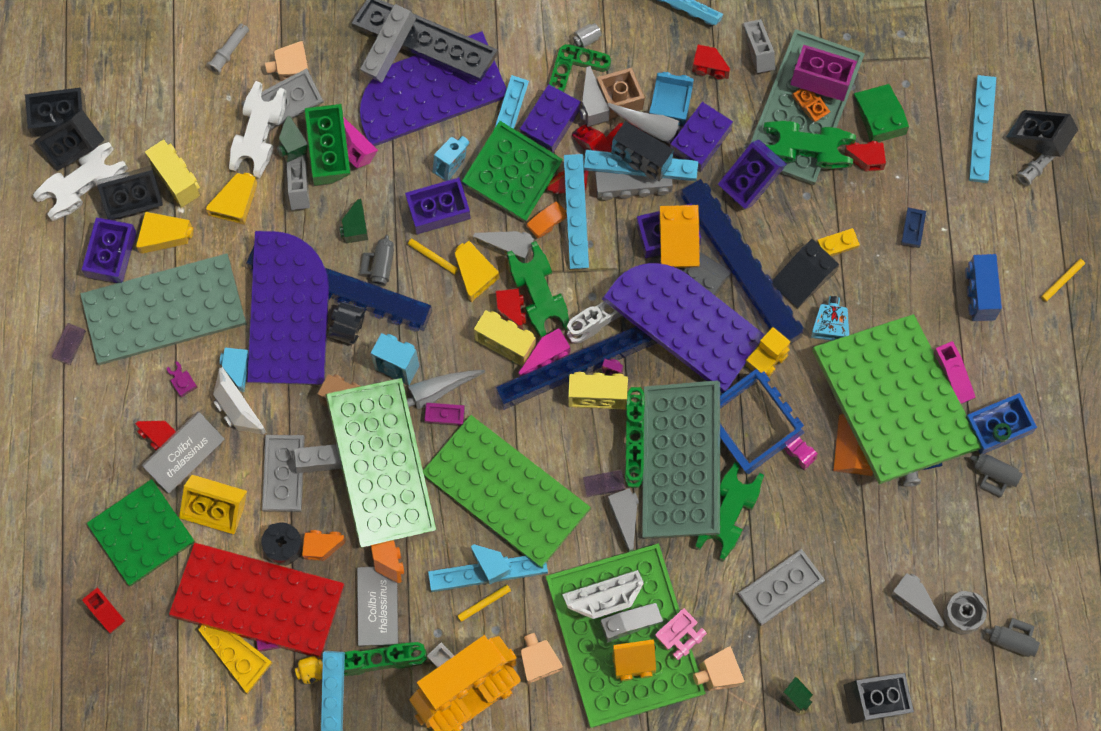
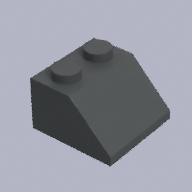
M700 252V266L686 267L683 272L716 296L732 271Z

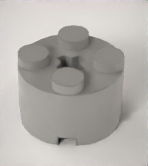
M968 591L956 593L948 601L944 609L946 624L951 630L960 635L975 632L984 623L987 615V605L984 599L977 593ZM966 610L969 612L968 615H963L962 611Z

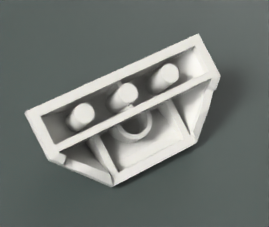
M219 368L213 393L216 399L214 404L219 411L223 410L226 416L224 419L230 427L234 425L236 430L262 435L267 433L224 368Z
M637 570L565 593L563 598L567 608L595 619L631 607L644 583Z

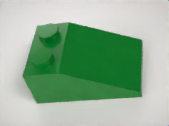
M890 84L854 93L870 142H881L907 134L909 124L906 115Z

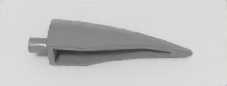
M607 103V106L623 119L667 143H671L675 133L679 134L683 128L678 126V120L664 115L634 111Z
M485 370L451 373L410 385L408 389L412 398L407 399L408 407L416 405L418 410L425 407L426 402L434 403L458 386L484 374Z

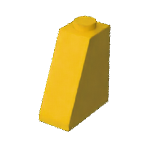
M237 173L208 204L206 208L208 215L245 225L257 187L256 178L249 173Z
M145 212L136 247L139 253H148L188 244L189 238L193 236L194 227H192L190 220Z
M468 241L456 248L455 259L468 299L472 303L500 279L496 268Z

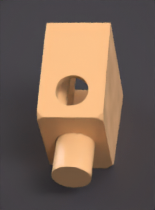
M303 41L275 50L276 61L265 63L267 74L278 72L280 81L306 68L308 69Z
M535 633L524 637L527 648L521 650L528 684L563 671L560 660L547 640L538 642Z
M731 646L699 664L701 671L693 674L695 684L706 683L709 691L734 688L745 682Z

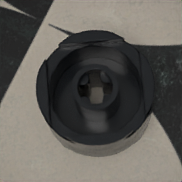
M339 302L337 309L335 308L332 314V320L335 321L333 326H330L328 336L355 345L359 337L355 334H358L362 328L365 308L346 302Z
M284 522L271 524L262 536V549L268 559L276 565H289L302 554V538L298 530L291 524ZM285 541L286 544H283L282 547H280L279 543Z

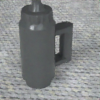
M385 235L384 239L378 241L375 253H363L359 275L370 277L372 279L371 283L376 286H386L390 278L394 244L389 240L388 235ZM370 258H374L372 270L370 272L368 271Z
M981 453L980 456L970 457L975 463V469L985 474L980 488L999 497H1002L1007 486L1017 487L1023 473L1019 472V469L990 455ZM988 476L1003 483L1002 489L986 482Z
M1011 618L1008 628L995 625L993 629H985V632L990 636V641L1027 657H1035L1040 642L1032 637L1035 626L1015 618ZM1012 627L1019 628L1029 633L1028 635H1025L1023 633L1012 630Z

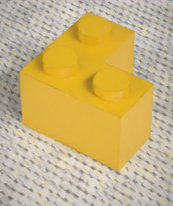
M772 327L760 340L759 347L748 357L745 366L752 372L755 369H758L760 373L764 371L770 377L776 370L775 366L778 362L782 364L788 357L790 341Z

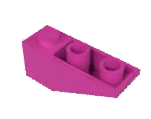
M344 118L349 161L356 168L370 164L378 149Z
M559 328L542 337L519 371L520 380L523 378L529 379L536 374V371L540 369L545 370L552 366V363L556 360L562 361L569 356L571 347Z
M951 341L936 348L934 355L960 404L976 398L962 357L954 342Z

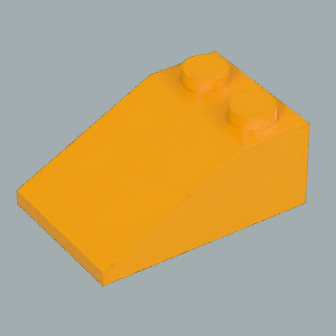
M698 205L660 206L661 264L675 268L699 267Z
M654 639L613 645L612 656L616 679L621 678V681H629L634 676L649 678L652 677V674L656 673Z

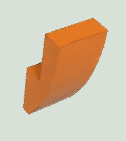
M801 88L792 94L797 104L814 122L830 113L821 97L818 98L814 92Z
M556 201L532 218L526 224V227L539 239L551 232L553 226L567 219V211Z

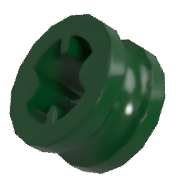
M1000 423L996 425L992 435L996 441L1002 443L1009 439L1012 431L1009 425ZM999 429L1001 431L1004 429L1006 431L1005 435L1007 436L1002 435L1000 437L998 435L999 431L997 430Z

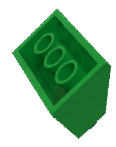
M342 104L304 108L314 186L333 184L350 175Z

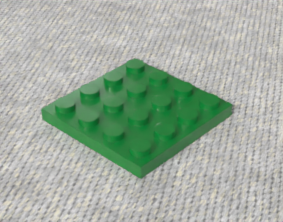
M499 121L461 184L523 222H526L563 159L502 121Z
M152 479L87 523L130 587L195 542Z

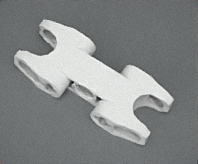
M255 81L243 107V115L250 117L245 135H236L231 146L230 170L236 171L242 160L252 158L254 161L253 176L261 178L273 151V145L266 143L271 123L280 125L285 112L287 92L285 89L280 88L274 99L266 102L261 98V82Z
M109 142L98 146L90 153L79 158L78 162L81 164V167L68 176L64 177L61 173H56L35 191L33 196L37 202L50 197L57 199L56 204L47 214L52 221L77 210L83 203L80 196L95 187L97 180L125 173L128 169L124 161L111 166L104 164V160L114 150Z
M602 302L595 307H589L569 321L567 337L571 343H580L594 336L602 327L622 315L614 308H612L614 310L613 313H606L604 311L606 308H612L606 302ZM581 334H582V337H580V338H578V339H575V338L572 337V336H578V335H581Z

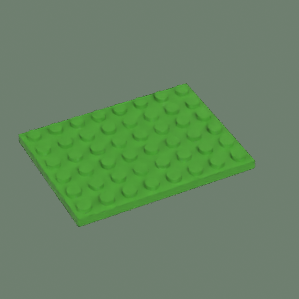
M914 314L813 347L812 351L878 484L981 449V445L966 418L967 415Z
M659 543L546 576L590 728L706 694L703 684L696 685L693 679V674L699 671L692 648L689 650L690 653L676 660L673 654L678 649L673 646L667 650L655 637V634L680 612ZM637 570L644 584L631 607L595 619L567 608L563 598L565 593ZM654 603L657 604L663 619L662 623L607 643L600 624L602 619ZM687 634L679 640L682 644L689 640ZM654 639L656 673L652 674V677L649 678L634 676L629 681H621V678L616 679L612 656L613 645Z

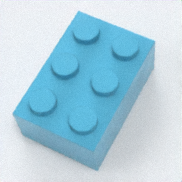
M381 333L371 351L375 370L394 379L402 378L403 383L409 386L419 368L415 347L408 342L403 344L397 341L398 339L391 334L385 335Z

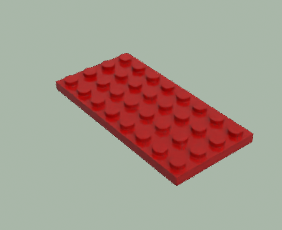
M194 542L169 616L321 658L345 585L335 580Z

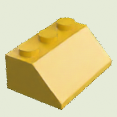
M191 475L184 485L179 518L235 534L244 510L247 491Z

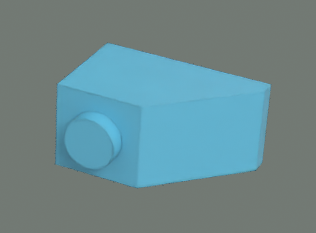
M225 348L224 353L220 355V365H222L240 392H244L249 352L243 349Z
M475 544L471 546V551L489 585L510 575V567L512 565L507 556L503 557L501 552Z

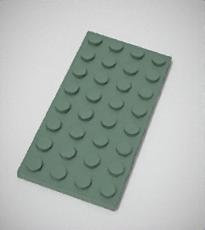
M795 29L751 142L761 140L765 145H775L779 142L775 135L763 131L764 122H796L800 125L799 132L820 134V129L823 127L837 128L865 53ZM803 44L857 61L844 101L815 93L818 98L821 97L830 110L829 114L816 122L809 118L792 97L793 93L801 89L790 84ZM796 155L795 162L786 163L787 165L780 173L815 185L821 167L816 165L817 158Z
M228 253L80 293L98 365L247 325Z
M706 381L645 386L643 538L719 535L720 382Z

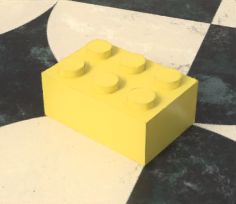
M163 139L145 151L153 169L181 208L200 196L198 192L200 187L192 172L189 173L185 162L177 156V152L171 143L167 144Z
M485 310L474 328L475 341L522 367L536 347V338L532 332L517 328L518 326L510 320L506 322L494 311L488 312Z
M583 372L570 374L569 407L626 409L628 377H625L623 374H613L612 376H605L603 373L585 375Z

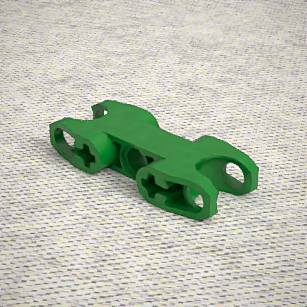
M764 122L763 131L775 135L779 140L775 145L766 146L785 163L795 162L796 155L817 158L816 165L822 168L852 167L853 159L840 154L837 148L840 145L855 144L856 135L833 127H823L820 129V134L799 132L800 125L796 122Z
M537 241L531 243L533 260L529 263L520 262L512 250L507 252L510 273L516 287L526 285L533 304L526 306L525 310L531 325L542 339L546 335L544 323L548 318L558 319L566 331L568 330L569 317L562 294L559 293L552 296L545 277L552 274V269L546 255L539 247Z
M631 387L627 393L625 482L629 488L640 487L644 472L645 395L641 387ZM638 392L641 395H632L631 393ZM632 434L639 435L640 439L638 441H632L630 439V436ZM637 473L639 476L632 477L630 474Z
M737 462L733 464L720 484V496L725 498L720 507V534L699 536L695 545V549L700 550L707 540L717 539L723 547L719 558L723 562L736 546L743 531L742 528L735 526L743 507L753 510L764 475L759 473L753 483L742 484L737 478L740 466Z
M410 642L373 650L345 652L344 677L376 670L402 669L422 665L427 661L426 649L424 644ZM414 651L421 652L419 656L412 657ZM376 655L382 656V661L379 664L372 663V658Z

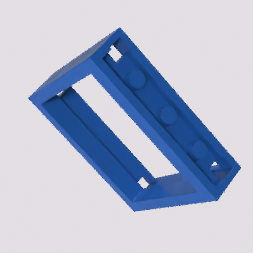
M755 369L720 395V409L759 380L795 430L749 463L720 423V438L747 474L753 472L805 433L802 430L804 425L798 417L794 419L791 415L792 408L787 402L782 403L779 399L782 396L775 386L771 388L768 384L770 381L769 377L764 371L760 373L758 369Z

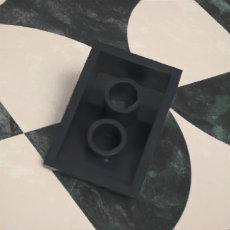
M80 110L36 139L35 143L53 167L59 171L96 149L105 139L85 112Z
M1023 110L1006 137L1008 140L1041 154L1061 157L1077 133L1078 128L1071 114Z
M811 239L796 253L770 284L798 309L837 272L839 263Z
M905 673L861 679L843 685L852 724L914 712Z

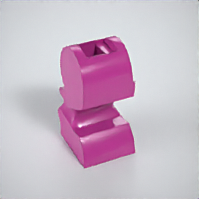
M800 437L784 448L789 456L799 459V465L804 471L817 459L818 453L812 447L807 446L806 442H803Z

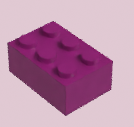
M803 44L790 85L844 101L857 61Z

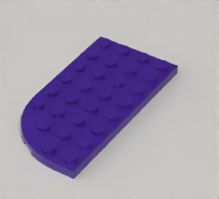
M483 31L467 36L488 45ZM415 55L392 64L382 83L375 79L370 81L361 100V123L367 140L375 147L503 100L507 89L495 60L482 81L479 82L419 55Z
M255 231L247 382L322 385L325 381L329 301L328 275L322 260L315 250L302 239L288 233Z
M648 263L627 270L611 285L602 298L604 302L706 381H719L720 392L722 393L727 391L748 357L753 353L765 335L688 274L665 264Z

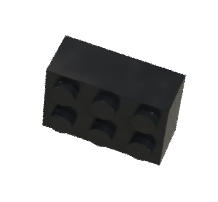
M81 87L25 94L27 128L32 137L42 136L80 110H83L86 114L85 95Z
M625 121L613 138L611 153L617 160L627 162L634 170L644 172L649 179L660 182L672 163L674 149Z
M152 165L97 180V187L108 220L163 206V199Z

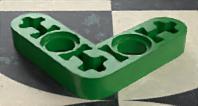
M565 44L559 49L549 85L555 87L558 79H561L558 89L565 92L573 65L584 68L590 66L592 70L605 72L611 67V58L606 53ZM566 51H570L568 57L564 56V53H566ZM575 52H578L577 59H574ZM587 54L590 56V60L583 62L580 60V56ZM593 57H596L595 64H592ZM602 59L605 60V63H604L603 66L600 65V62L602 61ZM560 66H564L568 71L565 74H560L557 69Z

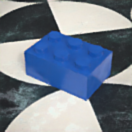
M997 254L973 255L971 261L968 262V267L965 268V278L969 279L967 297H970L971 304L968 306L969 315H972V321L996 320L1002 309Z
M1020 393L966 416L981 445V449L978 450L980 454L988 453L1033 434L1037 428ZM1005 423L1009 425L1012 432L1009 439L1001 443L993 438L992 433L996 425ZM999 429L997 430L999 431L998 435L1000 437L1002 435L1007 436L1005 435L1006 431L1004 429L1001 431Z

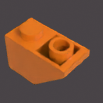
M311 530L310 533H305L302 556L304 560L325 561L345 544L346 539L340 532L322 534L321 531Z
M394 540L371 545L375 571L397 583H402L401 574H404L403 563L398 561V559H401L400 548L395 547Z

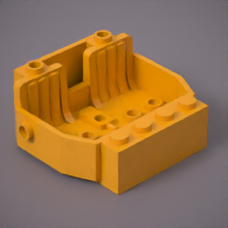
M483 635L417 682L419 689L409 699L417 713L415 718L421 726L425 724L427 728L432 727L434 731H462L465 723L499 699L505 700L513 694L512 690L520 683V677L513 669L516 666V655L511 649H508L500 636L488 640Z

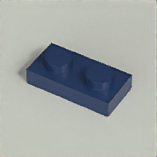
M907 208L901 245L920 248L926 217L925 210Z

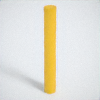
M411 238L409 240V246L455 275L457 273V267Z
M1079 259L1041 296L1042 300L1047 302L1085 265V262Z
M505 585L457 615L460 622L466 620L511 592V589L508 585Z

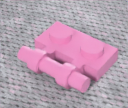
M683 608L655 634V637L667 650L675 646L678 650L673 656L676 660H679L682 656L690 653L689 650L695 644L703 641L702 638L707 633L703 628L698 632L694 631L693 627L698 622ZM688 634L691 638L685 644H682L679 640Z

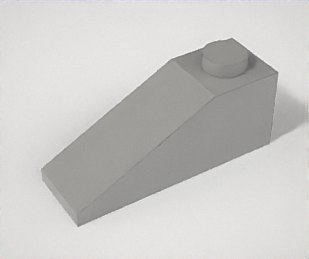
M762 20L744 22L743 25L750 53L757 73L775 70V53Z
M588 66L586 68L580 116L582 120L586 121L587 126L609 121L610 109L591 67Z
M303 155L287 162L288 195L291 210L310 208L306 157Z
M526 232L474 233L473 235L474 243L506 257L507 252L512 250L516 258L522 263H526L532 251L531 243L534 242V238Z
M629 488L608 496V503L627 550L631 552L634 547L636 513L639 501L636 493H632Z
M906 573L891 596L933 627L940 630L944 622L924 585L920 583L921 580L917 576Z
M654 603L604 618L600 624L608 643L662 623L663 619L657 604Z

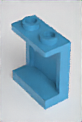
M658 72L649 114L673 118L679 121L678 125L684 126L687 120L694 79L687 75L676 76L669 72Z

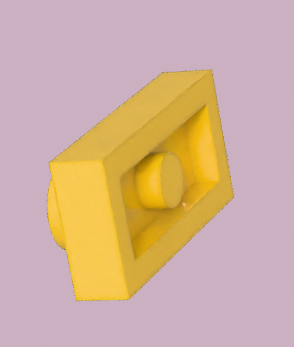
M853 228L817 240L818 245L830 256L860 246Z

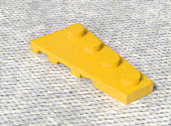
M203 625L198 629L247 694L273 664L272 661L238 635Z

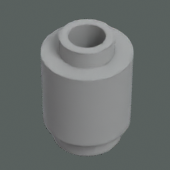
M595 23L592 25L588 24L574 32L573 40L578 47L585 48L599 40L602 34Z

